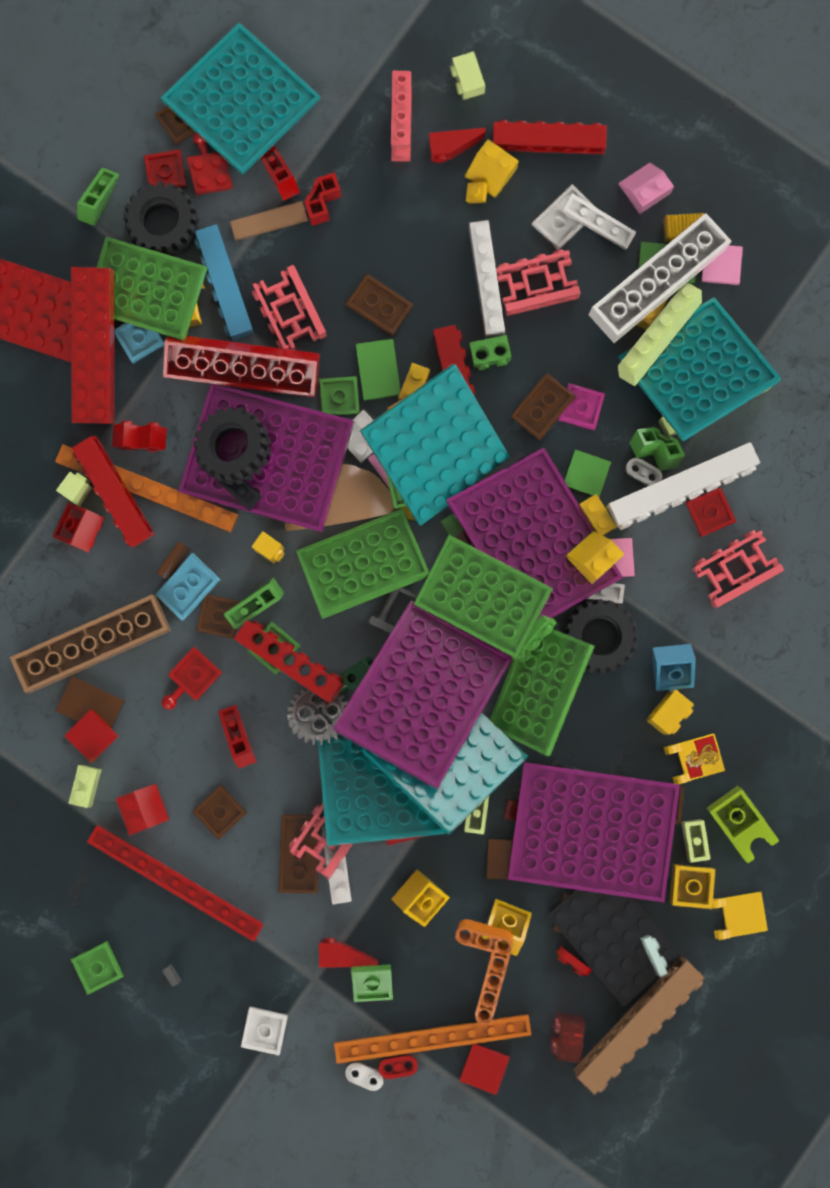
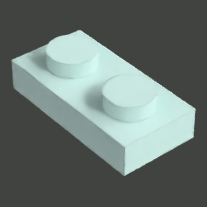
M649 935L640 938L656 975L661 977L668 974L665 969L668 965L664 957H660L657 951L660 948L656 939H652Z

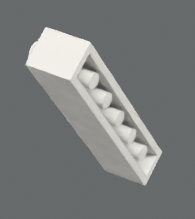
M489 221L472 222L469 225V233L485 339L504 336L505 327Z

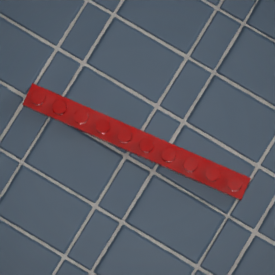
M100 825L96 826L87 841L89 844L253 942L264 926L263 922Z

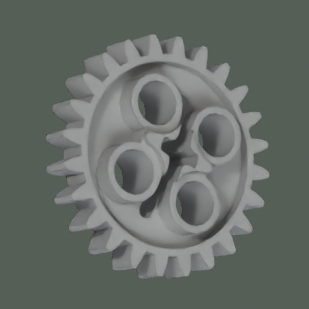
M301 689V696L295 694V701L290 700L291 707H288L289 714L287 719L290 721L289 727H293V734L298 733V739L304 736L305 743L311 739L313 745L316 743V740H319L321 745H323V740L325 739L330 743L331 737L337 740V732L333 728L348 705V702H344L345 696L339 697L340 694H338L333 703L330 704L309 689H307V692ZM316 700L322 701L320 704L313 703ZM330 711L337 712L335 715L328 714ZM302 714L309 715L307 718L301 717ZM317 725L325 726L322 729L315 728Z

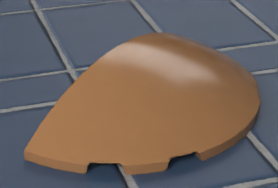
M342 464L324 526L386 515L398 509H394L391 492L379 477L355 465ZM285 522L286 531L308 529Z

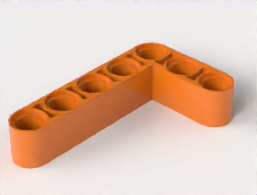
M464 919L457 926V941L467 946L491 952L475 1013V1018L480 1024H489L493 1019L510 958L513 935L505 929ZM461 930H467L470 933L465 934ZM482 935H486V936H488L489 938H488V939H483L481 936H482ZM500 941H506L508 944H502ZM496 958H500V959H502L503 961L499 962V961H496L495 959H496ZM490 976H497L498 978L493 979ZM486 993H491L493 996H488Z

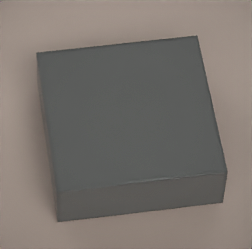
M172 964L162 970L172 987L181 981Z

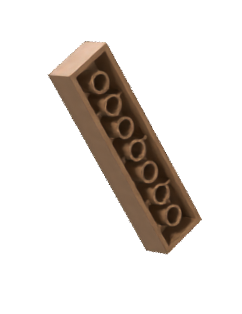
M152 594L10 657L24 692L33 693L166 634L171 629L157 596Z
M681 956L666 970L668 974L659 977L573 1069L577 1078L594 1095L606 1088V1082L611 1077L615 1078L621 1071L620 1067L625 1062L629 1063L634 1058V1052L638 1048L642 1049L649 1040L647 1038L652 1033L656 1034L662 1028V1022L666 1018L670 1019L675 1014L677 1006L679 1004L683 1005L689 999V994L692 990L699 989L703 984L702 980L705 977L684 957Z

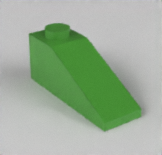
M105 168L100 169L77 203L78 220L93 226L97 224L117 183L118 173Z
M271 578L223 615L232 627L237 629L246 620L249 621L280 600L284 591L276 580Z

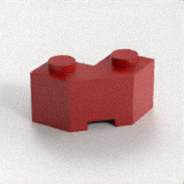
M335 172L316 178L312 190L304 201L312 226L329 221V214L325 203L341 198V190Z
M123 420L119 424H113L112 447L135 451V449H145L149 452L163 451L166 448L167 428L160 426V423L148 422V425L137 426L133 425L132 421Z

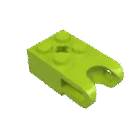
M736 786L706 808L747 863L754 860V855L750 849L751 842L754 839L764 838L772 846L779 842L764 818L739 786ZM734 811H739L737 812L738 816L736 818L732 816V813Z

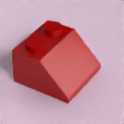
M67 503L52 537L89 553L95 543L98 531L102 528L104 517L85 508Z
M156 784L116 798L129 835L170 820Z

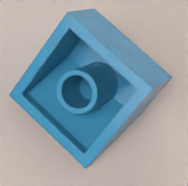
M691 644L653 648L652 665L656 691L694 688L696 659Z

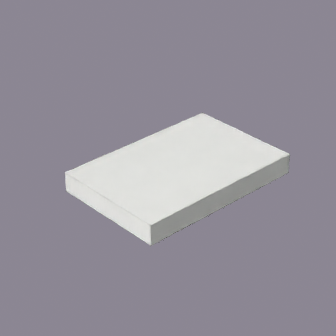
M573 185L532 222V225L557 250L562 248L584 226L579 221L562 212L570 195L573 193L594 206Z

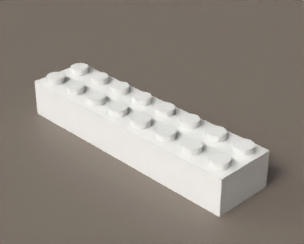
M705 213L591 308L589 316L615 343L728 248L731 240Z
M749 442L611 502L605 509L617 526L616 528L623 530L631 526L635 520L639 523L648 519L653 512L655 515L666 511L669 505H672V508L686 501L688 497L692 500L704 493V490L708 493L717 489L722 482L726 485L739 478L738 475L745 477L753 473V471L757 470L756 466L760 464V461L752 443Z

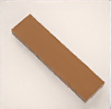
M301 201L233 220L230 223L235 240L238 241L308 220L303 202Z

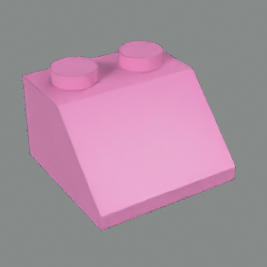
M648 163L619 183L639 214L670 195L674 187L664 171L651 163Z

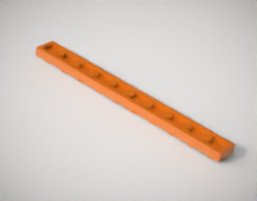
M62 444L55 462L83 473L84 468L81 463L75 460L72 448ZM114 465L131 493L232 533L239 516L238 514L191 495L180 493L176 489Z
M525 1014L492 1019L489 1024H480L477 1021L334 1042L336 1062L338 1064L530 1036L531 1028L529 1015Z

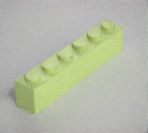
M686 283L678 290L618 365L620 378L636 386L702 303V290L689 283Z

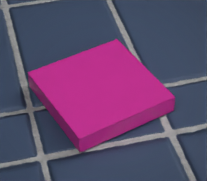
M568 383L567 389L576 395V398L559 417L558 421L595 430L605 393Z

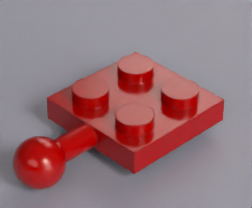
M195 132L193 140L195 144L199 145L201 155L187 157L195 196L232 189L226 159L218 152L208 154L207 142Z
M193 647L168 674L179 686L171 695H166L162 698L161 704L166 710L174 709L177 705V699L184 691L197 701L223 672L196 647Z

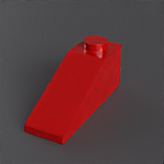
M485 128L429 133L431 162H446V160L452 159L485 139Z
M273 145L260 160L284 201L300 193L293 174Z
M236 704L218 711L232 759L237 767L240 769L256 763L257 760Z
M334 937L323 938V941L319 942V967L376 966L379 964L378 959L341 941H335Z

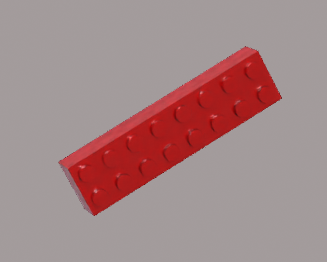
M71 267L72 423H115L114 270L111 268Z
M167 336L164 342L163 377L314 397L318 385L320 354L186 336L185 340Z

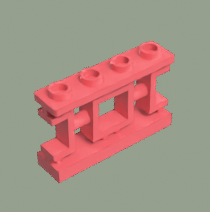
M411 71L392 72V161H410Z
M557 250L547 256L546 254H540L535 256V259L527 260L524 258L518 260L515 264L509 265V263H504L496 268L498 283L507 281L511 296L503 298L506 316L579 298L581 293L579 286H577V280L567 282L563 268L570 266L572 263L569 250ZM558 262L559 272L549 274L547 264ZM521 271L522 281L513 283L511 273ZM544 272L547 287L530 291L527 276ZM561 280L564 290L553 292L552 282ZM525 289L527 299L516 301L515 291Z
M294 265L287 267L286 271L280 272L284 281L269 288L266 287L263 280L258 284H253L255 290L252 293L255 300H260L262 304L260 310L264 318H269L270 324L267 325L272 335L276 333L279 339L276 341L278 348L296 350L292 341L307 334H310L313 342L318 338L327 337L326 331ZM289 277L300 296L299 299H297L294 292L287 296L284 295L282 289L290 286ZM261 290H264L266 296L276 293L278 300L270 303L273 311H269L260 292ZM293 300L300 314L283 322L277 307ZM305 310L316 330L314 333L311 326L301 330L298 322L306 319L303 312ZM277 323L280 324L282 330L289 326L292 327L294 333L286 337L288 345L285 344L276 325Z
M753 530L744 535L746 539L739 542L736 539L728 544V549L722 551L720 548L711 553L712 558L706 560L704 557L695 562L696 567L692 568V570L696 573V577L700 578L706 574L715 589L714 592L707 595L712 601L710 603L714 609L784 571L782 565L778 564L776 557L767 562L758 545L766 541L765 537L763 538L762 531L756 533ZM756 538L757 542L751 544L755 554L747 557L743 549L737 553L734 551V549ZM740 556L748 573L734 580L725 563ZM720 557L724 558V560L717 563L722 571L721 573L714 576L710 568L702 572V567ZM759 560L763 568L769 565L772 566L766 572L750 579L749 576L756 573L752 566L754 562ZM727 579L730 586L738 583L739 587L717 598L716 595L722 592L718 582Z
M322 803L321 806L317 805L312 812L313 818L310 822L306 821L300 830L302 834L299 838L295 837L289 847L291 848L290 853L298 859H301L306 851L319 860L320 864L316 871L330 879L353 844L339 845L340 848L327 867H323L327 862L325 858L319 855L323 848L326 846L334 851L338 845L327 846V840L318 835V832L325 824V817H320L324 812ZM312 828H314L311 836L319 842L313 850L303 845L299 851V847Z

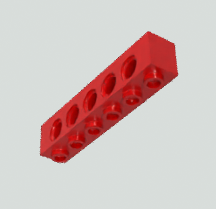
M246 620L234 638L237 642L328 703H333L344 687V684L340 682L342 678L333 672L329 675L325 672L326 668L318 662L314 665L308 661L310 659L309 656L303 652L296 653L293 651L294 646L286 641L281 643L277 640L279 636L270 630L266 633L262 630L264 626L255 620L252 623ZM259 635H262V642L260 644H256L255 638ZM277 645L279 650L276 654L272 655L270 650L273 646ZM289 656H294V662L291 665H287L286 659ZM309 666V674L303 676L301 673L302 669ZM320 677L326 678V683L323 686L317 685Z

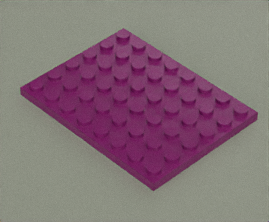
M210 384L198 424V431L201 429L200 423L202 421L206 422L208 420L207 416L210 413L215 415L218 409L222 408L226 411L227 407H233L235 410L242 408L246 412L252 413L269 433L271 456L266 457L269 461L267 466L263 465L261 467L262 472L259 475L257 473L254 474L253 480L248 481L245 479L263 498L249 511L196 462L194 452L197 450L193 447V444L178 492L323 532L355 421L222 385ZM232 431L226 434L218 445V456L224 462L234 461L241 457L248 445L247 434L244 431Z
M545 448L446 500L447 505L472 547L553 588L538 619L543 615L553 618L623 578L614 564L591 584L566 557L569 552L595 530Z
M411 600L333 730L438 789L512 657L418 607Z
M524 762L508 880L664 902L680 785Z

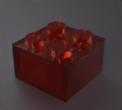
M558 1012L557 1018L554 1017L553 1030L555 1038H551L550 1049H552L556 1060L580 1063L585 1021L581 1015Z

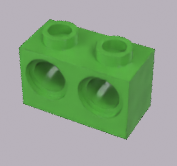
M507 335L469 343L473 369L485 370L491 365L504 366L511 361ZM497 348H501L505 354L498 356L494 351ZM483 352L486 358L480 360L476 357V354Z

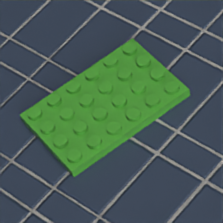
M106 237L96 268H111L114 270V319L166 336L185 340L208 267Z
M403 509L296 551L322 619L427 578L429 575V570Z
M449 535L414 604L514 658H518L553 588Z
M553 629L550 634L542 639L540 645L531 651V657L528 661H513L490 721L507 737L544 755L550 756L594 646Z

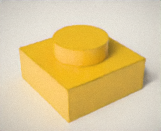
M486 182L468 183L466 202L469 204L486 202L488 184Z

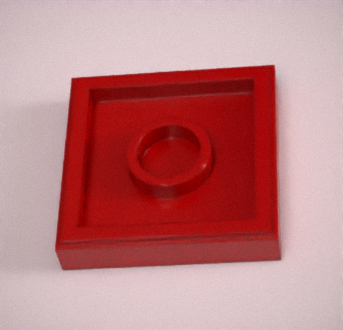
M180 149L144 155L148 184L152 183L153 186H156L157 182H163L165 186L168 183L173 184L176 189L187 187Z
M721 487L685 503L700 537L736 522Z
M93 709L89 710L64 735L90 763L94 762L119 737Z
M477 1043L472 1044L459 1081L497 1095L510 1056Z

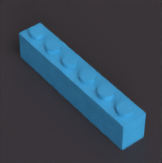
M217 224L195 231L197 238H194L197 249L202 250L203 255L200 256L202 264L208 267L209 272L206 273L209 284L213 283L215 290L212 291L215 302L219 301L221 307L217 309L220 318H225L227 325L223 327L227 337L231 336L232 340L235 341L253 335L254 332Z

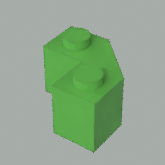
M655 427L638 429L629 442L636 458L653 456L660 471L676 469L685 457L678 440L660 434V430Z

